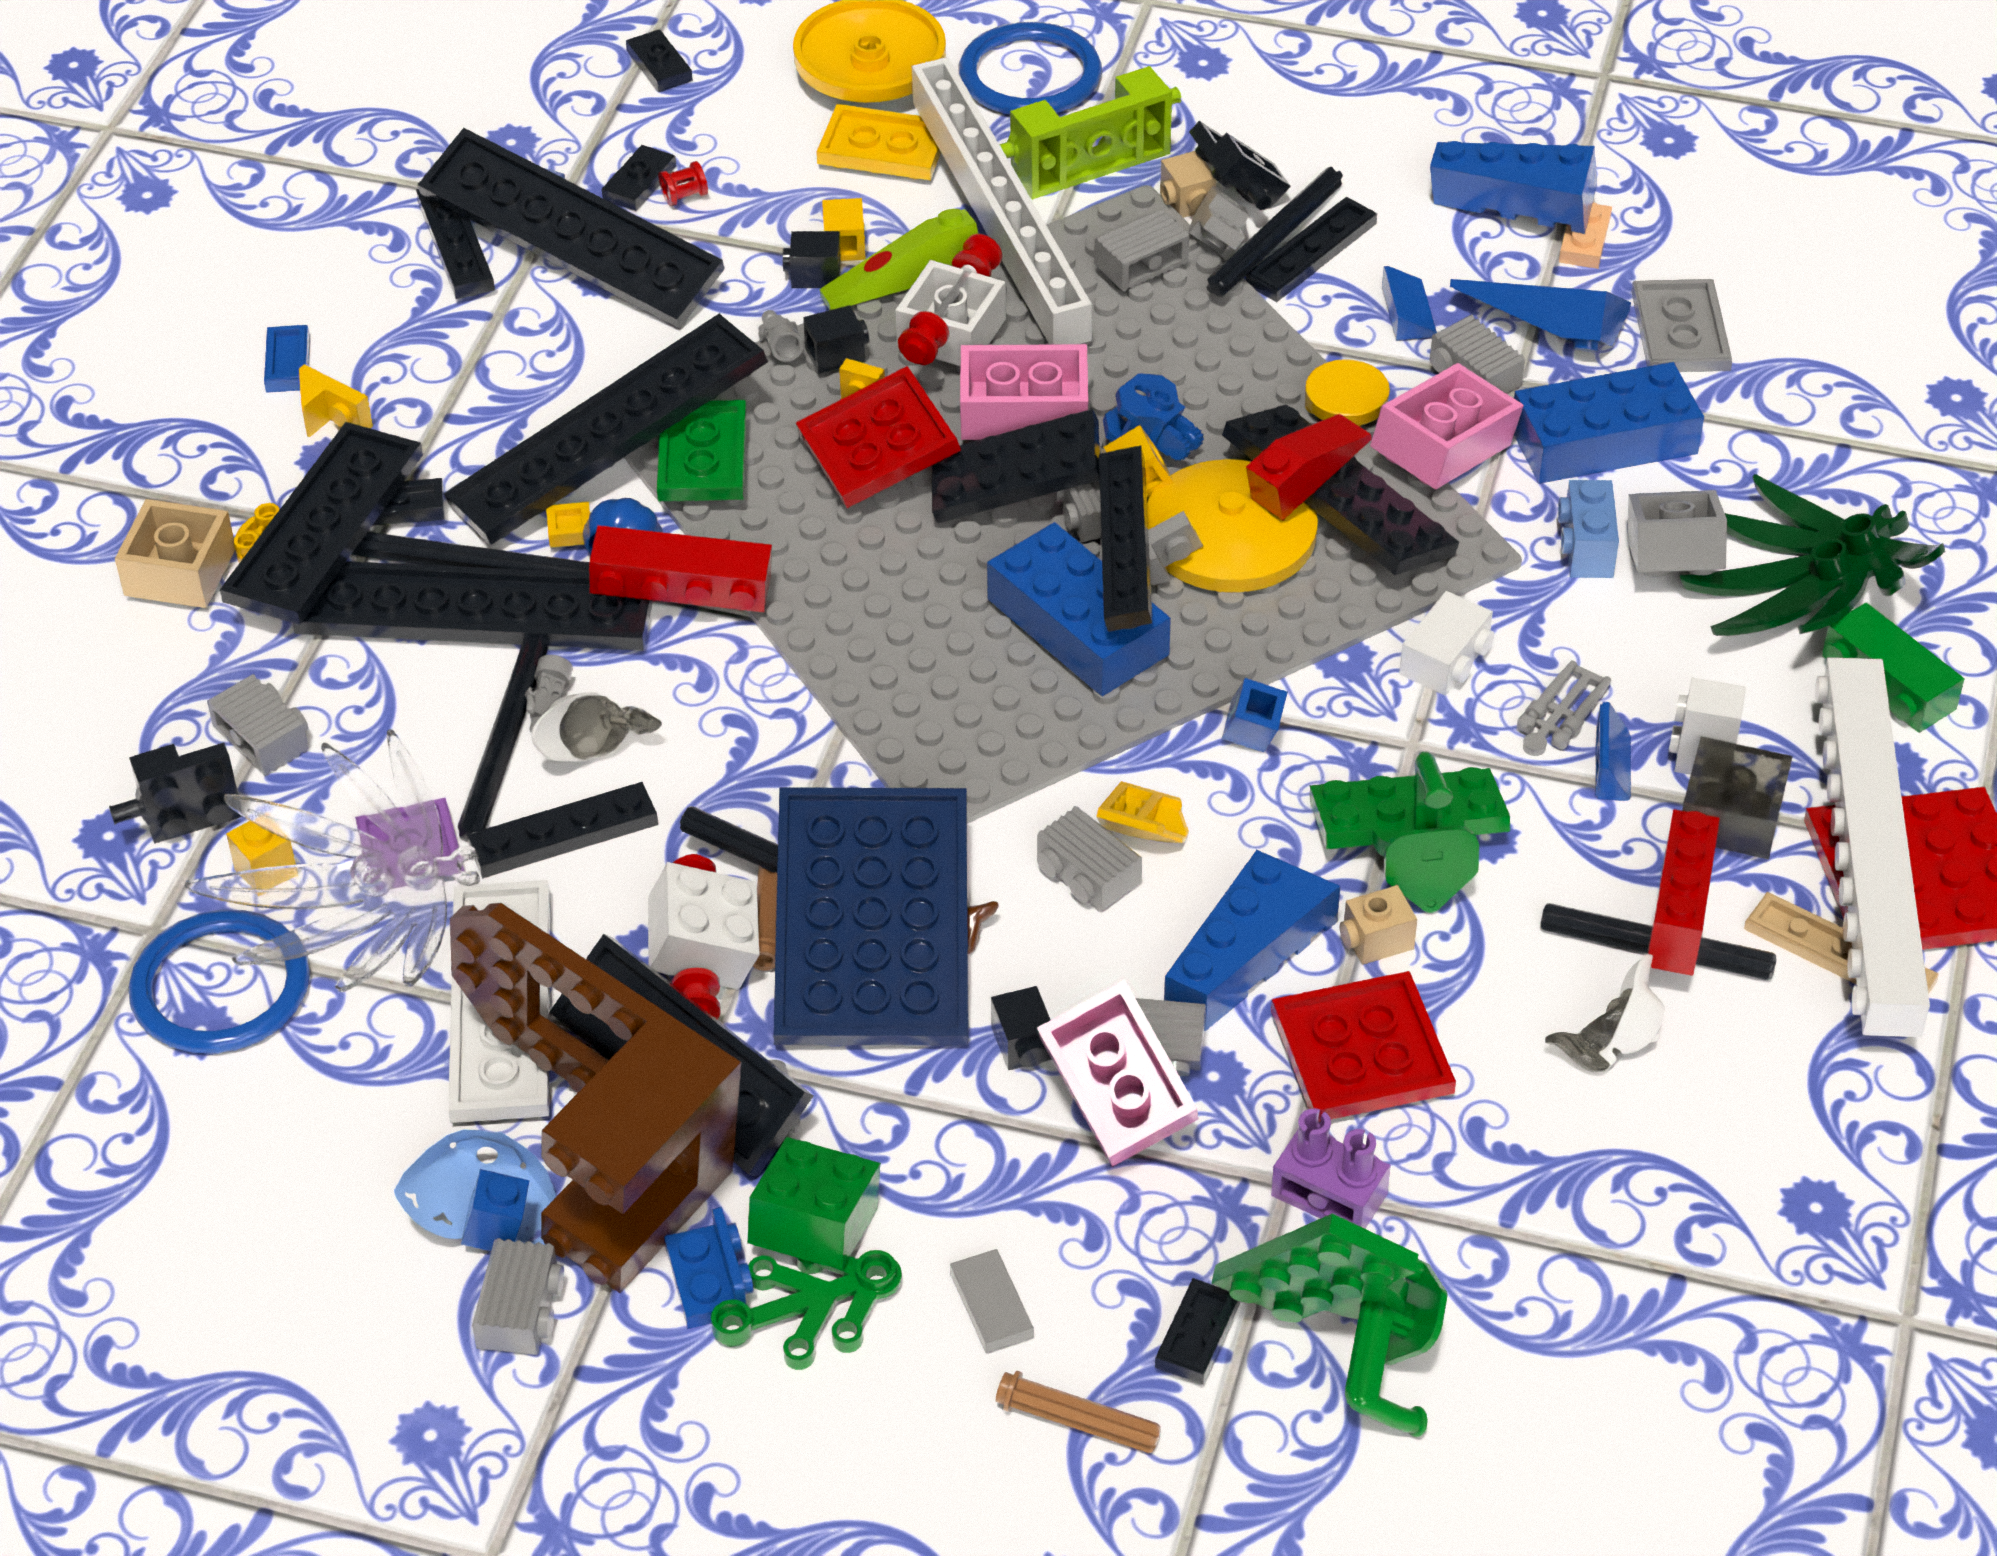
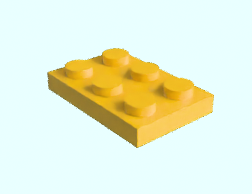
M836 104L816 155L817 164L931 181L941 152L919 115Z

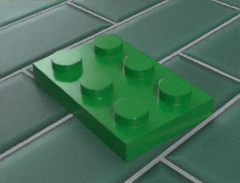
M746 400L709 401L680 422L660 433L657 472L658 502L744 500Z

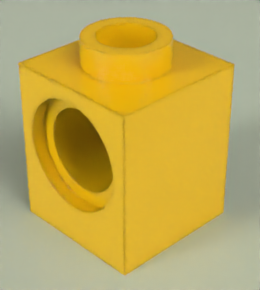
M1141 425L1104 446L1106 452L1141 445L1145 457L1146 494L1148 498L1154 490L1173 483V480L1159 450Z

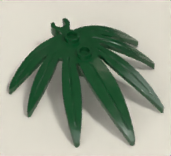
M1754 474L1752 477L1754 485L1761 497L1777 514L1796 527L1725 513L1727 533L1744 543L1763 550L1782 554L1808 555L1754 566L1716 571L1708 575H1680L1682 586L1687 590L1718 596L1755 595L1788 587L1760 604L1730 619L1710 626L1712 634L1715 636L1743 635L1776 628L1807 615L1826 602L1809 621L1797 626L1799 634H1804L1827 627L1847 615L1861 599L1869 578L1875 576L1879 592L1883 596H1891L1906 584L1901 567L1907 569L1921 568L1935 561L1946 551L1944 543L1926 545L1890 539V537L1898 536L1908 529L1909 521L1906 511L1902 510L1895 517H1892L1889 505L1884 504L1874 511L1873 516L1860 513L1843 519Z

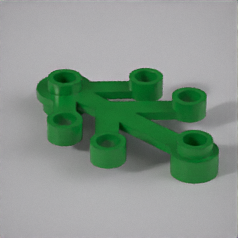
M882 1250L867 1251L859 1258L850 1256L843 1270L796 1258V1265L800 1270L797 1271L777 1264L776 1260L770 1256H757L748 1264L754 1289L766 1291L778 1286L795 1293L753 1308L735 1299L719 1303L711 1313L713 1335L720 1343L729 1347H737L750 1338L753 1330L806 1312L795 1334L788 1337L783 1345L786 1365L794 1370H804L810 1367L815 1360L814 1343L836 1301L854 1295L845 1317L838 1319L832 1326V1343L842 1353L855 1352L862 1346V1326L876 1299L887 1298L899 1289L902 1282L901 1267L892 1255ZM825 1268L843 1277L826 1281L809 1274L819 1273ZM760 1270H768L771 1272L767 1276L756 1275V1273ZM873 1276L883 1277L881 1279H870ZM732 1325L739 1326L737 1329H726ZM843 1332H853L855 1336L848 1339L842 1338L839 1335ZM798 1348L807 1350L805 1354L799 1356L791 1353Z

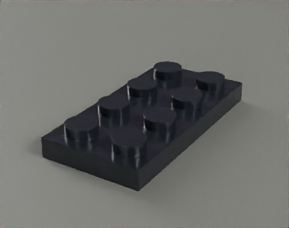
M1090 409L1076 414H1069L1065 417L959 445L961 451L932 465V513L937 523H942L1099 481V420L1094 410Z

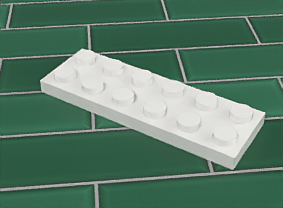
M548 880L454 886L453 915L462 906L474 905L477 910H483L490 903H502L550 935V890ZM452 977L448 1101L450 1123L549 1116V1071L538 1067L527 1053L515 1045H507L501 1042ZM540 984V1014L549 1020L550 987H544Z

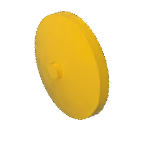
M840 0L816 10L800 24L793 40L794 64L797 72L808 85L830 97L863 103L890 101L913 94L912 66L946 58V38L944 30L937 19L925 9L904 0Z
M1235 459L1211 460L1185 467L1171 474L1173 483L1154 490L1147 502L1148 530L1184 511L1203 544V547L1193 551L1186 558L1166 566L1167 572L1185 583L1217 592L1260 590L1276 585L1298 572L1309 560L1315 548L1318 526L1317 512L1303 502L1289 516L1281 520L1252 500L1246 466L1251 461Z

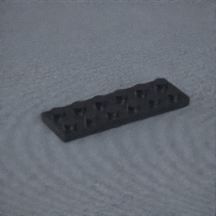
M1285 404L1226 421L1222 436L1251 460H1254L1276 439L1312 424L1300 416L1296 409ZM1355 456L1304 501L1393 575L1453 557L1460 543L1441 524L1433 521L1415 507L1411 500L1401 496L1386 484L1382 477L1375 475L1358 462Z
M345 422L220 588L222 602L300 625L423 456L421 442Z
M603 933L586 959L741 1062L733 1162L749 1175L758 1177L814 1095L617 940ZM563 994L560 995L549 1011L557 1020L608 1060L627 1042V1040L618 1037L608 1024L593 1014H585L579 1011L571 1003L570 999Z

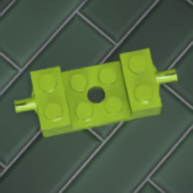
M1147 66L1115 77L1114 100L1059 117L1046 100L1011 110L1009 139L1007 142L999 145L1006 157L1011 158V165L1033 200L1169 155L1171 151L1172 105L1181 103L1182 100L1180 98L1182 96L1178 87L1175 86L1170 89L1152 67ZM1102 137V138L1099 140L1098 145L1092 147L1093 143H1094L1098 138Z

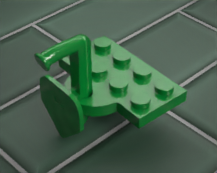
M1427 751L1420 752L1416 757L1415 775L1392 778L1388 776H1375L1370 780L1350 782L1331 780L1325 784L1310 785V804L1326 849L1373 845L1377 852L1384 856V876L1387 883L1392 887L1398 885L1406 898L1429 913L1439 910L1477 874L1479 870V842L1476 835L1510 832L1511 816L1490 768L1467 767L1460 771L1441 773L1435 757Z
M1332 1213L1215 1265L1212 1284L1229 1291L1230 1296L1237 1301L1255 1303L1271 1310L1272 1315L1281 1321L1300 1322L1302 1319L1321 1311L1358 1319L1345 1385L1347 1403L1356 1412L1391 1428L1408 1432L1413 1437H1421L1425 1433L1428 1418L1424 1408L1421 1406H1414L1411 1409L1379 1396L1385 1364L1389 1366L1427 1352L1435 1344L1442 1330L1448 1294L1431 1266L1418 1259V1253Z

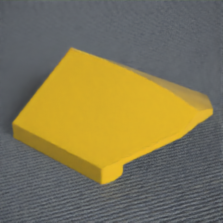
M1123 781L1115 787L1100 805L1096 815L1099 823L1107 830L1141 839L1167 843H1184L1189 834L1181 811L1182 801L1179 797Z

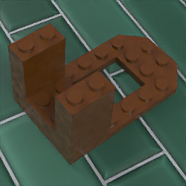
M490 903L483 910H477L474 905L462 906L450 918L451 976L501 1042L507 1045H515L527 1053L538 1067L545 1071L552 1070L568 1081L571 1088L577 1092L563 1109L541 1130V1158L556 1175L561 1177L568 1176L572 1179L541 1212V1239L545 1245L550 1243L554 1246L555 1254L558 1257L564 1258L567 1256L580 1265L592 1281L599 1285L607 1284L618 1293H621L665 1246L664 1236L676 1234L733 1172L741 1062L504 904ZM540 984L544 987H553L568 997L579 1011L585 1014L591 1013L608 1024L618 1037L627 1040L626 1044L608 1060L540 1014Z

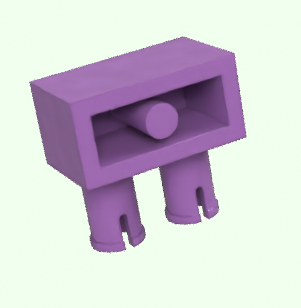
M1314 1108L1303 1111L1298 1119V1130L1273 1166L1271 1196L1315 1217L1323 1218L1333 1213L1366 1229L1388 1195L1391 1165L1381 1161L1374 1155L1376 1138L1372 1133L1369 1132L1366 1144H1364L1365 1130L1354 1129L1345 1135L1343 1143H1341L1329 1134L1331 1119L1326 1112L1322 1114L1321 1124H1319L1320 1109Z

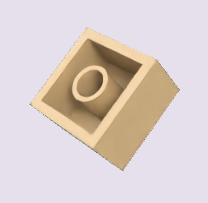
M145 499L115 557L124 596L207 608L235 551L229 513L225 510Z

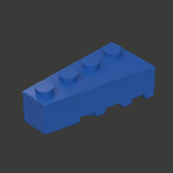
M1437 142L1430 164L1433 202L1436 205L1476 213L1492 209L1497 210L1501 214V218L1516 220L1518 215L1537 218L1538 225L1553 228L1556 222L1571 225L1572 232L1582 234L1586 232L1597 188L1595 146H1581L1578 144L1542 145L1538 143Z
M1256 850L1165 975L1164 1001L1205 1004L1204 1031H1207L1248 997V990L1262 979L1266 982L1278 972V965L1293 953L1296 955L1300 954L1311 944L1313 936L1322 929L1324 931L1329 930L1337 923L1340 885Z

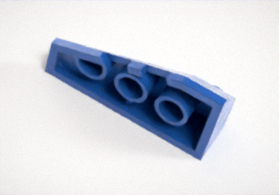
M1461 279L1450 280L1451 288L1574 343L1573 349L1598 352L1599 345L1613 346L1631 307V302L1608 291Z

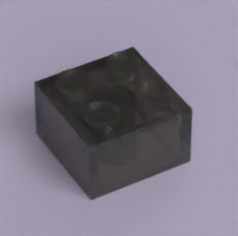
M1701 736L1682 811H1698L1705 815L1720 817L1715 848L1769 859L1793 756Z

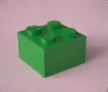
M786 1137L749 1197L747 1244L843 1270L877 1211L881 1163L854 1154H847L815 1145L807 1141Z

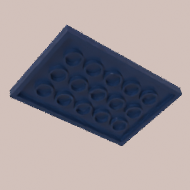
M779 787L774 1045H968L967 788Z

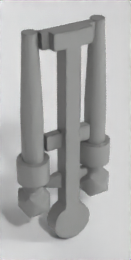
M1571 660L1548 685L1537 700H1533L1525 709V712L1517 719V729L1528 734L1523 740L1524 752L1530 756L1544 754L1547 747L1546 739L1551 733H1554L1551 740L1552 745L1564 750L1570 743V738L1575 737L1579 732L1583 720L1596 705L1612 679L1609 676L1602 677L1580 667L1574 660ZM1573 672L1576 675V679H1579L1560 704L1552 702ZM1589 685L1595 687L1575 712L1570 710ZM1547 710L1553 712L1546 721L1541 719ZM1563 718H1566L1560 725V727H1557ZM1535 724L1540 727L1537 733H1530Z

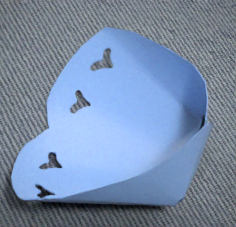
M467 1129L448 1134L429 1147L403 1173L394 1189L396 1199L404 1211L418 1225L431 1233L447 1239H462L469 1202L480 1169L530 1180L523 1219L515 1242L520 1240L523 1243L528 1242L537 1230L541 1231V1212L556 1197L546 1168L527 1148L502 1132L492 1133ZM454 1142L457 1143V1144H456V1147H454V1148H451V1147H450V1144H451V1143H454ZM482 1147H490L498 1152V1157L492 1163L485 1164L478 1159L477 1151ZM522 1162L526 1164L525 1169H521L520 1167ZM405 1192L416 1194L418 1208L415 1207L413 1200L405 1195ZM444 1213L445 1217L452 1222V1225L445 1223L443 1220L436 1221L433 1217ZM541 1236L534 1241H530L533 1244L540 1242L545 1245Z

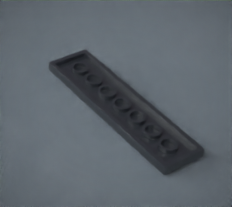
M464 127L417 184L420 194L678 328L683 325L725 270L723 260Z
M719 313L444 493L449 506L487 543L492 545L536 515L544 512L560 499L580 488L604 470L612 467L639 447L647 444L651 439L680 422L707 402L715 399L719 394L750 376L754 371L768 363L765 352Z
M346 561L300 625L293 623L295 634L522 645L523 639L530 635L535 639L539 636L544 637L547 640L545 646L644 651L653 600L590 593L589 572Z

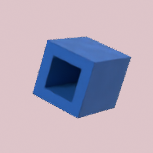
M1244 678L1231 700L1221 739L1265 752L1278 732L1288 691Z
M480 1169L469 1202L461 1245L491 1251L494 1240L497 1238L503 1241L510 1239L515 1242L523 1219L530 1180Z

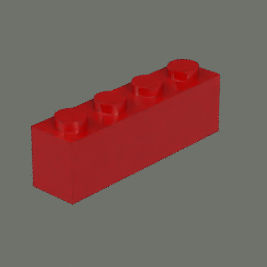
M597 525L589 561L590 593L765 612L771 579L772 544Z
M1673 809L1647 953L1653 955L1651 964L1653 969L1690 976L1694 975L1704 926L1720 817L1705 815L1698 811L1687 812Z

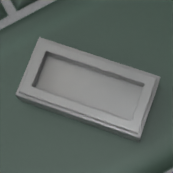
M998 1249L950 1263V1275L985 1353L1034 1338V1327Z

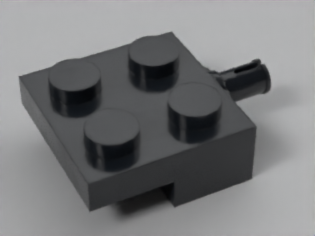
M1200 120L1189 131L1198 144L1195 148L1196 153L1206 163L1213 166L1212 176L1227 189L1231 185L1234 186L1236 191L1250 204L1254 203L1257 209H1270L1291 187L1274 162L1226 132L1224 135H1221Z
M224 742L181 756L178 755L175 744H170L129 757L137 787L135 799L112 806L109 805L114 825L141 816L147 823L154 844L244 817L230 756Z

